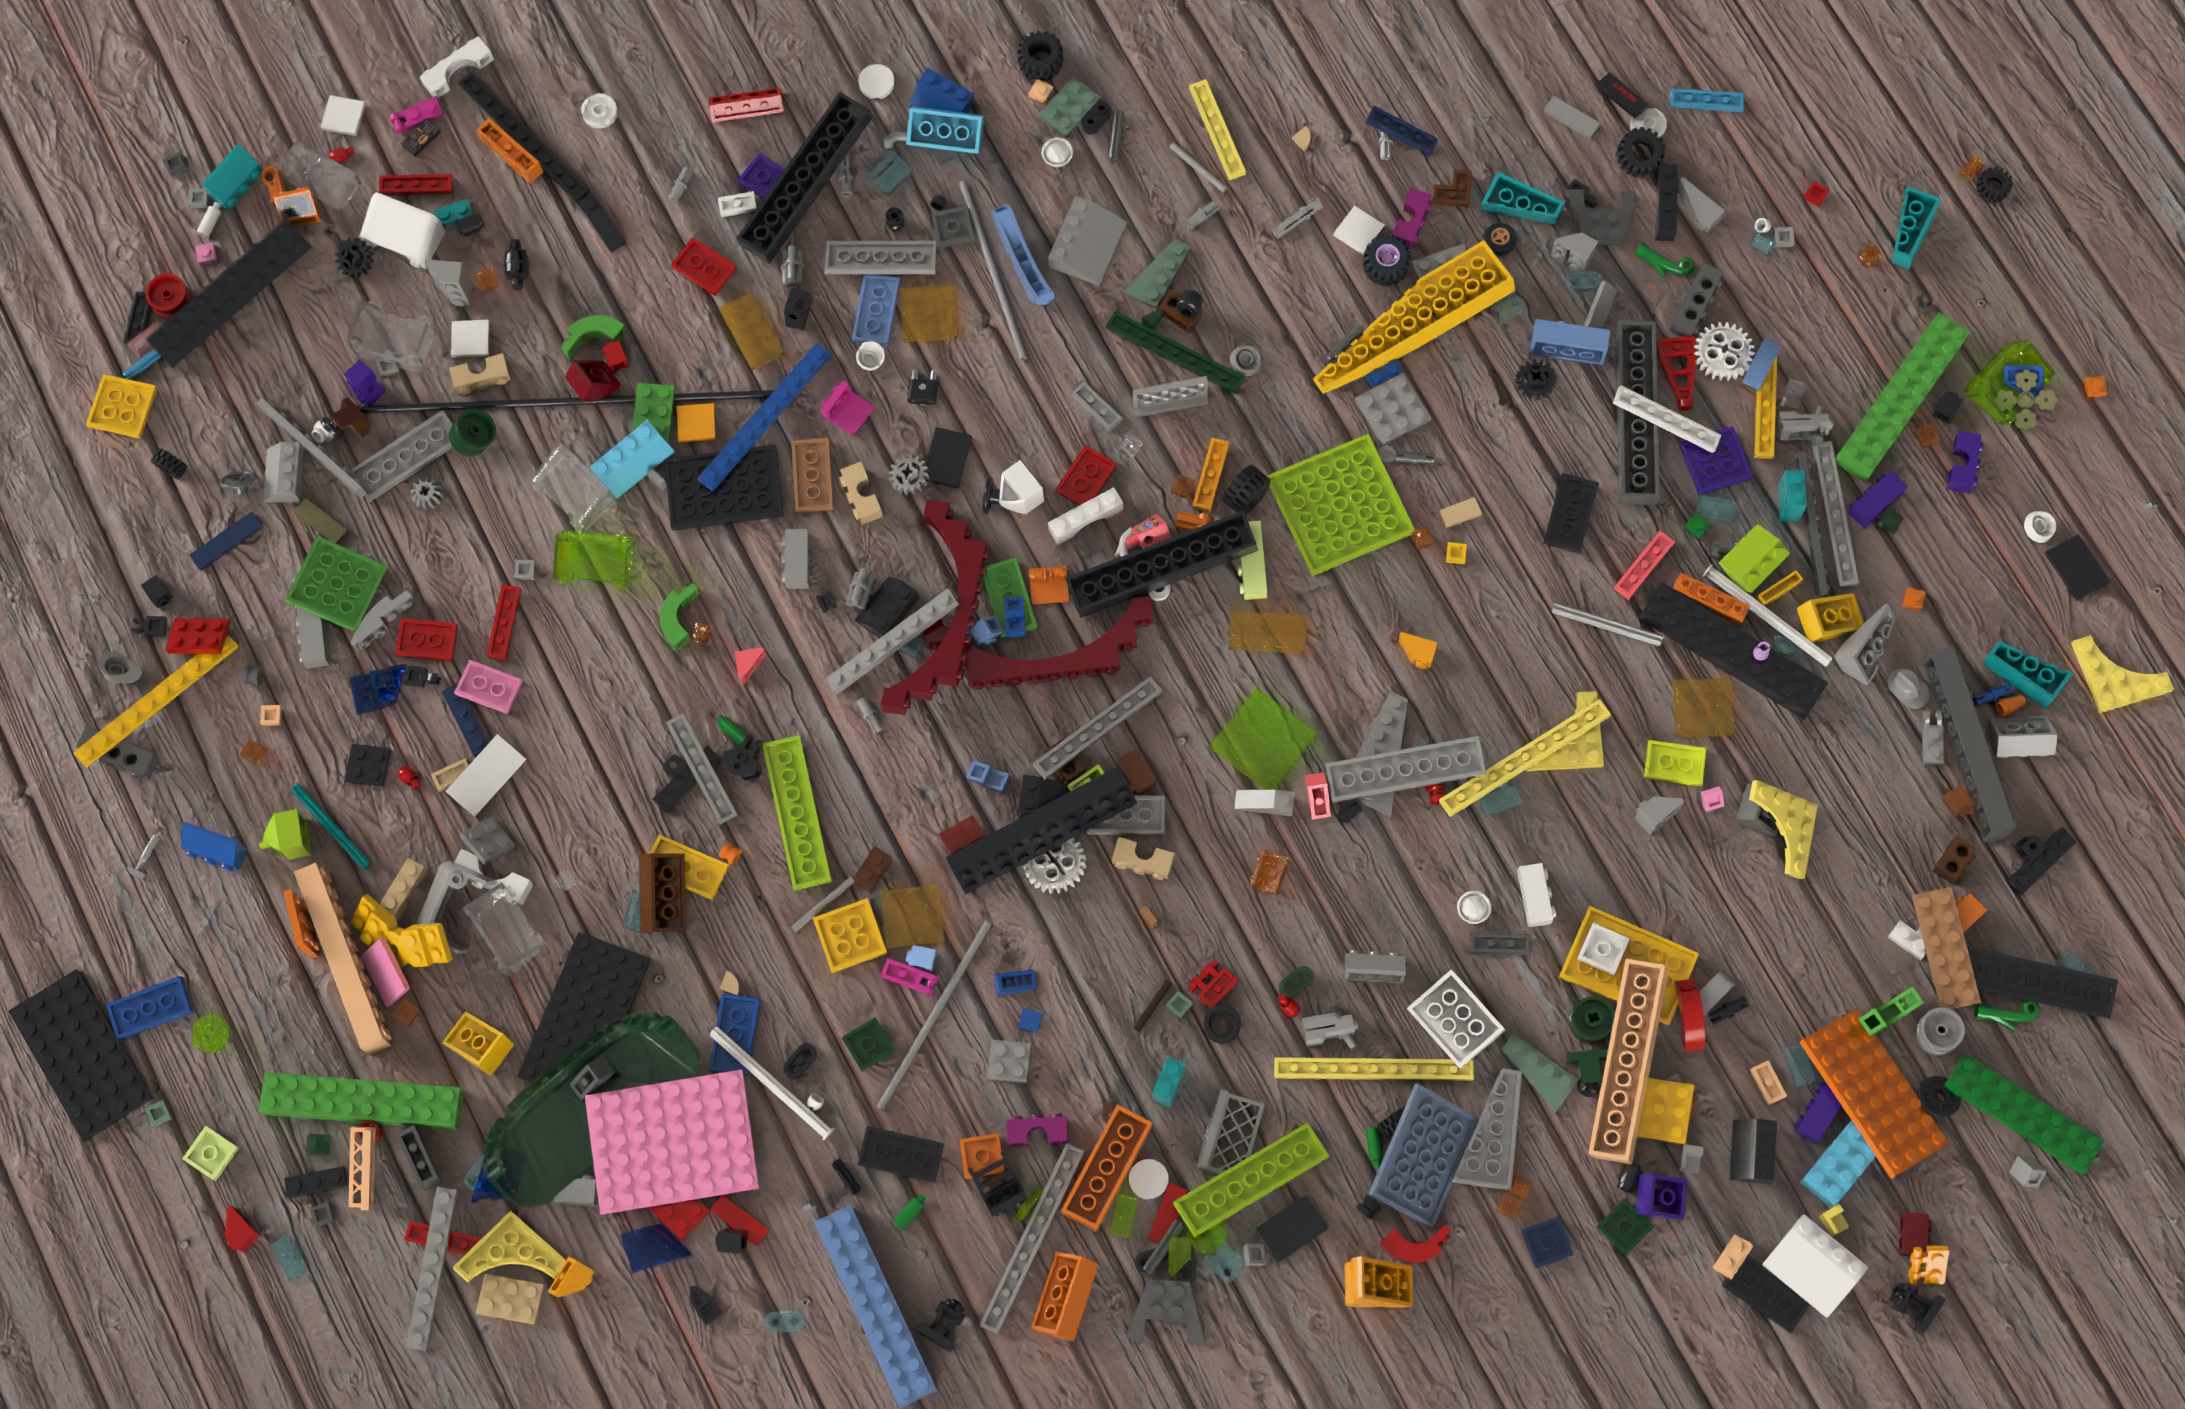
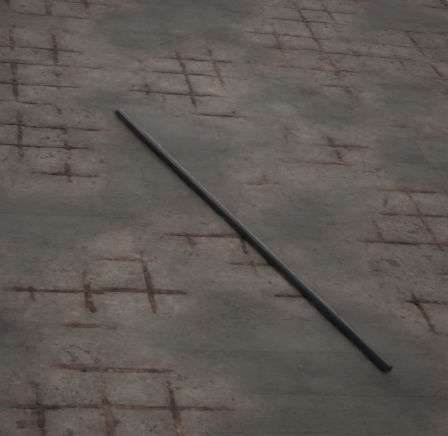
M775 390L675 394L674 401L768 398ZM636 395L605 396L598 402H583L580 398H553L357 407L362 413L617 404L635 403Z

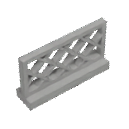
M1207 376L1134 389L1132 403L1135 418L1209 404Z
M1222 1089L1217 1091L1196 1168L1221 1174L1225 1172V1170H1222L1225 1167L1228 1170L1230 1169L1229 1165L1239 1161L1240 1163L1242 1158L1245 1157L1247 1159L1250 1157L1265 1104L1228 1093V1091ZM1229 1098L1236 1100L1240 1109L1231 1113L1228 1107ZM1250 1105L1259 1107L1257 1116L1250 1119L1245 1108ZM1242 1110L1247 1121L1238 1125L1233 1114ZM1230 1117L1235 1128L1226 1132L1222 1125L1223 1120ZM1249 1122L1253 1131L1250 1136L1245 1138L1240 1127ZM1237 1129L1242 1140L1233 1144L1228 1133ZM1225 1136L1230 1146L1221 1151L1217 1142L1219 1138ZM1244 1142L1247 1152L1240 1157L1234 1146ZM1232 1148L1237 1159L1227 1163L1222 1153ZM1220 1155L1225 1164L1219 1169L1211 1166L1213 1158Z

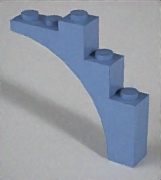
M1006 204L991 210L1004 249L1009 254L1015 272L1022 281L1028 300L1031 303L1035 302L1037 305L1050 303L1055 298L1054 293L1047 285L1032 258L1012 208Z

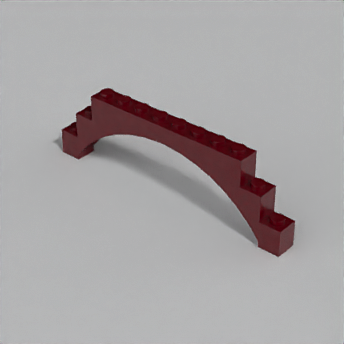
M927 499L923 517L925 524L931 525L942 537L954 558L958 574L957 601L959 605L956 607L951 625L944 639L931 657L903 681L890 688L884 687L880 705L885 713L906 715L907 709L911 707V698L932 701L933 694L936 695L938 684L958 687L959 681L963 680L964 669L962 667L968 658L966 649L967 645L970 646L972 635L970 630L975 626L974 612L978 611L979 600L977 598L978 594L982 593L983 583H981V580L986 575L985 562L989 560L990 549L987 548L986 541L971 540L972 530L969 529L968 522L952 520L953 510L949 502Z
M1151 596L1132 598V604L1125 614L1103 636L1085 647L1062 656L1040 660L1010 659L992 655L967 645L968 658L967 662L963 663V666H966L968 686L973 689H982L984 686L990 685L992 687H1001L1003 684L1008 683L1019 685L1026 681L1038 683L1044 679L1057 681L1062 677L1075 679L1080 675L1094 677L1098 673L1116 674L1117 671H1120L1118 649L1129 651L1137 647L1135 626L1147 627L1153 624ZM939 619L924 630L927 649L937 650L944 639L948 629L943 625L942 619Z

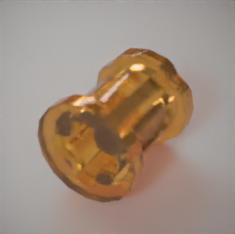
M1972 155L1969 161L1959 168V173L1967 180H1971L1973 175L1984 167V164L1980 158Z

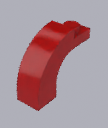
M1695 980L1674 981L1681 1014L1680 1036L1684 1052L1704 1050V1014L1700 992L1696 988Z
M1445 1224L1430 1240L1420 1244L1408 1242L1393 1229L1379 1242V1246L1392 1258L1401 1262L1423 1263L1435 1258L1442 1252L1438 1244L1443 1245L1450 1238L1448 1234L1451 1232V1229Z

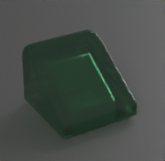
M1160 308L1143 316L1142 325L1155 331L1164 318L1163 309Z
M1888 506L1877 526L1895 534L1903 517Z
M330 1134L307 1135L306 1155L330 1154Z

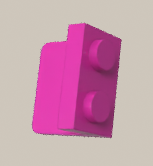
M843 380L840 385L837 384L834 387L830 398L824 400L821 410L824 418L850 435H855L872 413L874 407L850 390L849 383Z

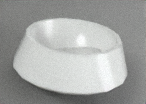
M1056 137L1045 142L1041 153L1048 165L1060 168L1071 160L1073 148L1069 141Z
M2034 511L2029 513L2025 519V531L2033 541L2045 543L2053 537L2056 531V521L2050 513Z
M1469 891L1460 897L1457 910L1459 916L1464 921L1478 924L1484 922L1489 917L1491 903L1485 894L1479 891Z

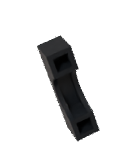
M1659 164L1656 172V190L1658 194L1655 223L1656 241H1674L1677 233L1678 164Z

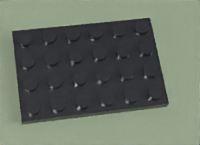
M776 444L751 447L714 491L700 483L698 477L721 451L667 458L665 460L671 530L784 517Z

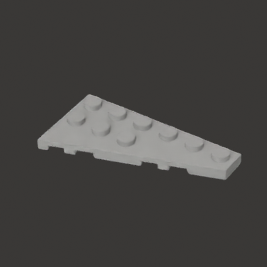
M1390 691L1356 758L1401 750L1408 699ZM1394 792L1355 799L1391 817Z
M1504 1068L1500 1070L1451 1180L1452 1183L1511 1190L1522 1071Z

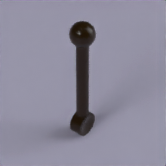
M1489 370L1488 375L1492 378L1497 391L1499 405L1504 406L1506 399L1502 397L1494 376L1495 371Z

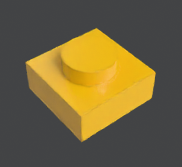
M1448 542L1446 562L1465 565L1467 544Z

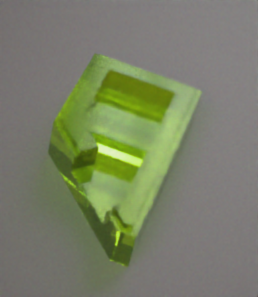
M1038 1186L1023 1203L1015 1216L1018 1220H1023L1034 1207L1044 1191L1042 1187Z
M1170 1237L1169 1275L1174 1276L1191 1258L1190 1237Z

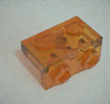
M1262 849L1261 854L1257 858L1255 872L1251 876V886L1259 892L1279 895L1290 859L1286 856L1271 854L1267 850Z

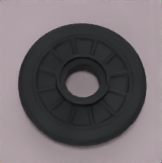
M1931 1076L1926 1078L1919 1086L1918 1099L1921 1101V1106L1929 1114L1940 1118L1955 1114L1960 1107L1961 1098L1943 1087L1947 1080L1946 1078ZM1935 1093H1941L1944 1096V1101H1938L1935 1098Z

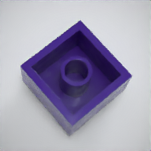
M1640 1174L1636 1215L1666 1220H1684L1687 1179L1658 1174Z

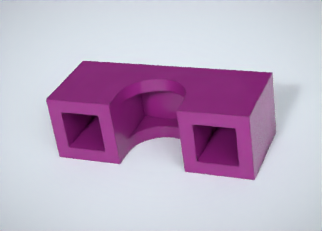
M1413 188L1409 190L1403 211L1410 213L1414 219L1411 221L1398 219L1392 233V238L1395 235L1398 236L1397 240H1404L1403 245L1407 244L1408 249L1412 250L1413 245L1418 244L1421 235L1418 232L1420 228H1424L1427 220L1425 214L1426 212L1430 213L1433 202H1430L1431 194Z
M1052 1114L1049 1118H1043L1042 1115H1032L1031 1119L1013 1116L1011 1120H1007L1008 1147L1028 1146L1029 1134L1037 1129L1043 1130L1047 1134L1048 1145L1068 1143L1067 1118L1062 1117V1114Z

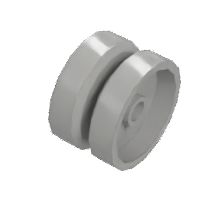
M1938 1007L1930 1010L1918 1021L1915 1028V1038L1918 1045L1931 1055L1942 1056L1950 1053L1962 1042L1965 1035V1026L1961 1017L1955 1011L1948 1008Z

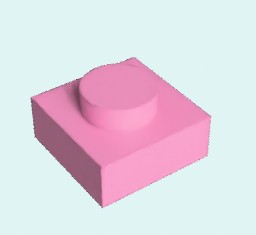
M213 242L195 246L197 262L200 266L218 262Z
M1719 786L1701 792L1703 808L1706 812L1725 806L1722 789Z

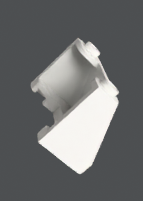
M374 193L359 238L367 241L366 245L371 247L379 245L407 256L412 266L426 269L425 260L432 259L445 234V230L440 220L433 214L383 194Z

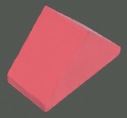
M762 647L735 652L738 677L743 685L766 657V652Z

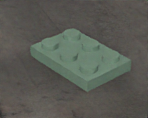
M1073 76L1038 116L1042 121L1067 138L1082 122L1092 107L1101 101V97Z

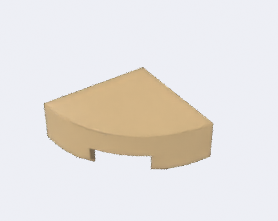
M1307 126L1292 136V140L1305 152L1309 147L1311 139Z
M726 971L719 989L739 996L740 988L736 977L731 972Z

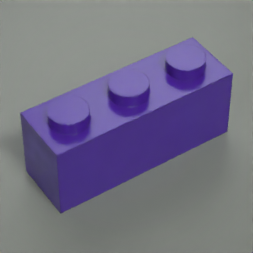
M1892 471L1887 475L1885 473L1877 479V484L1874 487L1869 486L1863 492L1864 496L1861 499L1856 498L1850 504L1851 509L1848 514L1864 529L1904 494L1908 487Z
M1826 1082L1819 1084L1815 1091L1818 1093L1815 1100L1813 1098L1809 1100L1805 1107L1808 1111L1804 1116L1800 1115L1795 1123L1798 1126L1795 1132L1815 1145L1820 1141L1841 1107V1103Z

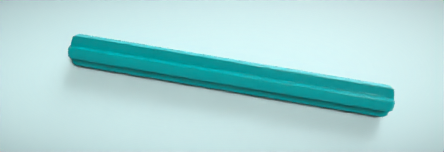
M300 784L292 787L291 791L361 869L366 870L371 865L370 861Z

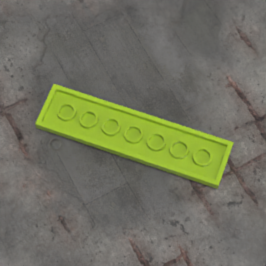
M797 735L763 743L793 890L796 891L831 883V875L801 737Z
M1307 1122L1177 1199L1173 1204L1195 1238L1326 1160L1329 1154Z

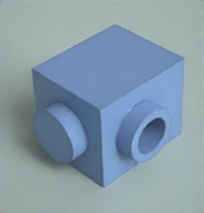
M995 615L981 618L974 628L970 630L978 646L994 644L997 641L996 638L1004 632Z

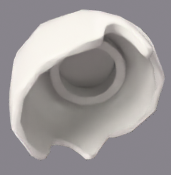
M875 341L864 342L856 353L857 364L867 371L878 369L885 359L884 348Z

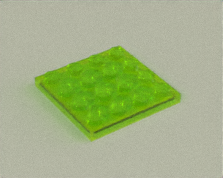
M1256 688L1212 741L1209 748L1264 790H1273L1315 739L1317 733Z

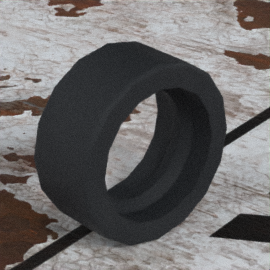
M1221 1004L1208 1010L1204 1017L1203 1027L1205 1034L1210 1040L1215 1043L1225 1044L1237 1037L1240 1032L1241 1020L1234 1008ZM1218 1013H1226L1233 1019L1234 1027L1227 1035H1217L1211 1029V1019Z

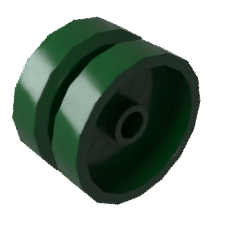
M477 409L467 410L462 413L449 430V440L453 448L462 455L471 457L480 455L486 450L496 436L494 420L484 411Z
M1596 996L1586 997L1580 1000L1573 1008L1569 1018V1029L1580 1042L1598 1044L1604 1041L1611 1033L1615 1012L1606 1000Z

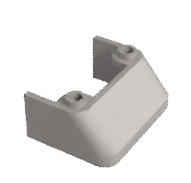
M453 861L443 862L437 871L416 925L439 923L453 888L461 889L465 887L469 878L484 885H495L497 881ZM447 939L450 951L456 954L468 953V948Z

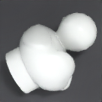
M321 421L316 422L311 432L312 438L317 443L329 442L335 437L323 428Z

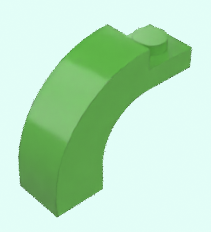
M605 315L587 316L577 320L567 329L570 338L565 339L561 349L564 355L571 359L586 340L599 337L609 342H616L618 340L620 342L627 333V330L623 323Z
M694 583L690 586H685L679 595L674 590L671 591L661 608L660 624L662 631L676 652L691 640L689 634L680 625L679 618L682 610L700 595Z
M1912 986L1884 1005L1874 1008L1859 1018V1021L1869 1036H1872L1905 1017L1925 1002L1914 986Z

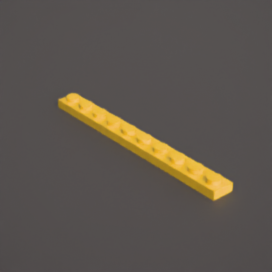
M227 634L221 654H196L73 752L74 755L88 768L235 651L238 645Z

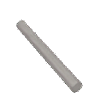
M1175 142L1170 145V149L1222 193L1227 190V187Z
M851 877L845 880L791 926L792 930L796 933L853 885L855 883Z

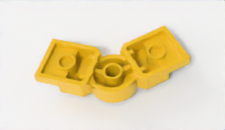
M369 894L362 897L351 920V924L361 932L359 939L367 946L371 947L379 938L385 937L400 968L408 963L413 967H426L433 963H448L453 960L442 923L411 925L404 930L396 927L398 926L396 918Z

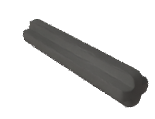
M1121 110L1114 111L1108 157L1109 161L1117 162L1119 158L1124 112Z
M1175 1220L1144 1265V1271L1149 1274L1154 1273L1184 1226L1181 1222Z

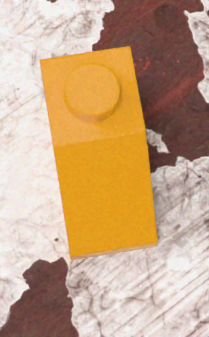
M1400 632L1399 643L1411 664H1414L1419 669H1430L1438 642Z
M568 1256L548 1293L559 1298L583 1290L592 1281L595 1271Z

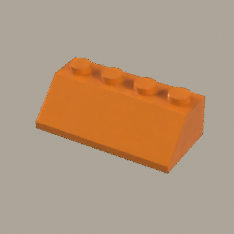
M1056 1251L1031 1329L1074 1342L1099 1264L1082 1256Z

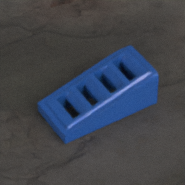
M1034 969L997 973L994 976L997 996L1037 989ZM1025 976H1028L1030 985H1026ZM1017 977H1020L1022 986L1018 985ZM1009 979H1012L1013 987H1010ZM1002 980L1005 982V988L1002 986Z

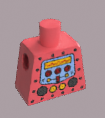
M1156 514L1132 527L1134 535L1125 539V542L1131 550L1137 546L1141 548L1148 547L1172 536L1166 523Z

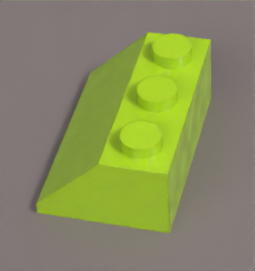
M1756 524L1719 564L1733 583L1745 592L1752 593L1790 553L1778 538L1759 524Z

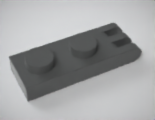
M1358 324L1325 355L1326 360H1329L1328 363L1335 364L1338 361L1337 356L1342 351L1345 352L1355 339L1363 335L1362 332L1365 331L1363 325Z

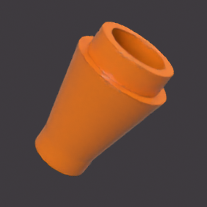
M2022 695L2000 699L1995 704V708L2001 717H2009L2025 706L2026 700Z

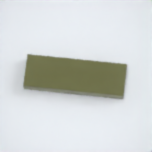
M307 498L293 511L294 514L333 543L339 544L348 533L343 526Z

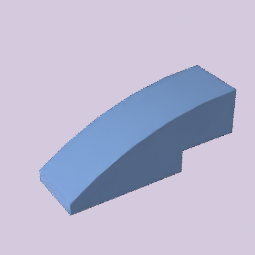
M1764 338L1742 383L1760 390L1782 345Z

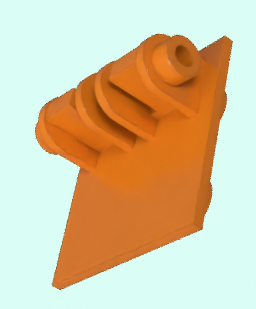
M1066 565L1029 569L1031 605L1069 602L1068 585L1065 579L1067 577Z

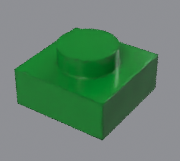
M1696 512L1684 526V529L1699 540L1709 529L1711 523Z

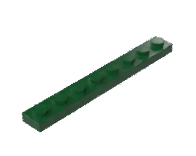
M1114 311L1106 324V329L1200 377L1207 376L1208 381L1234 394H1237L1245 380V376Z

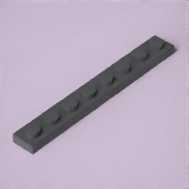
M1798 452L1795 463L1796 470H1804L1807 507L1803 514L1816 596L1819 599L1827 597L1831 590L1830 584L1826 582L1828 570L1827 565L1823 563L1825 551L1824 547H1821L1820 544L1822 532L1821 529H1818L1819 514L1818 511H1815L1814 507L1816 505V495L1812 493L1811 488L1813 487V477L1809 475L1810 459L1807 458L1806 452Z

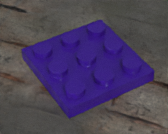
M1733 426L1715 431L1721 435V438L1713 453L1689 441L1680 442L1679 444L1699 496L1753 478Z

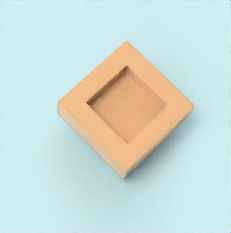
M1037 79L1029 92V97L1045 104L1054 90L1053 86Z
M261 705L260 724L262 726L281 725L282 706Z

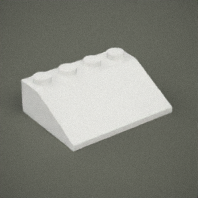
M1452 969L1407 1008L1459 1068L1463 1067L1505 1032L1502 1025Z
M1804 1214L1795 1222L1762 1264L1826 1318L1829 1317L1869 1268Z

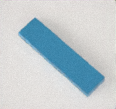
M1671 88L1669 107L1743 112L1744 93Z

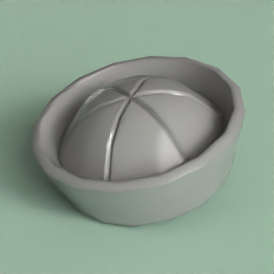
M1240 345L1233 350L1230 363L1235 372L1243 376H1252L1259 371L1262 358L1259 351L1253 346Z

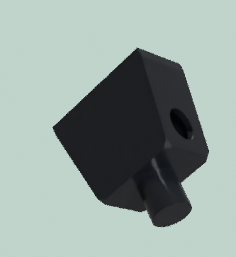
M791 288L784 308L785 326L804 330L814 300L810 292Z

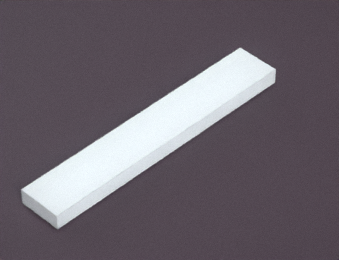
M1622 385L1618 388L1613 404L1712 453L1715 452L1721 438L1720 434Z

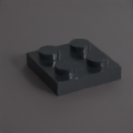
M352 744L345 781L384 787L391 749Z

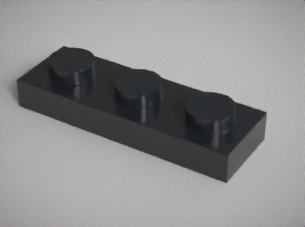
M344 1166L284 1178L287 1198L348 1187Z

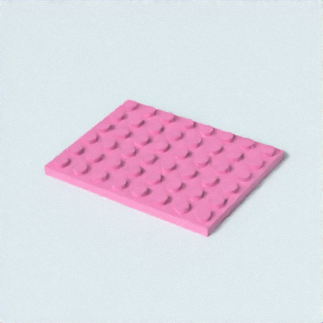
M743 1070L585 1095L600 1215L760 1189Z

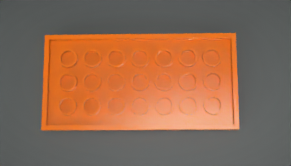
M1857 1008L1802 1039L1799 1043L1892 1179L1949 1144V1141L1932 1116L1921 1106V1101L1918 1099L1917 1094L1876 1034L1869 1036L1859 1021V1018L1863 1015Z

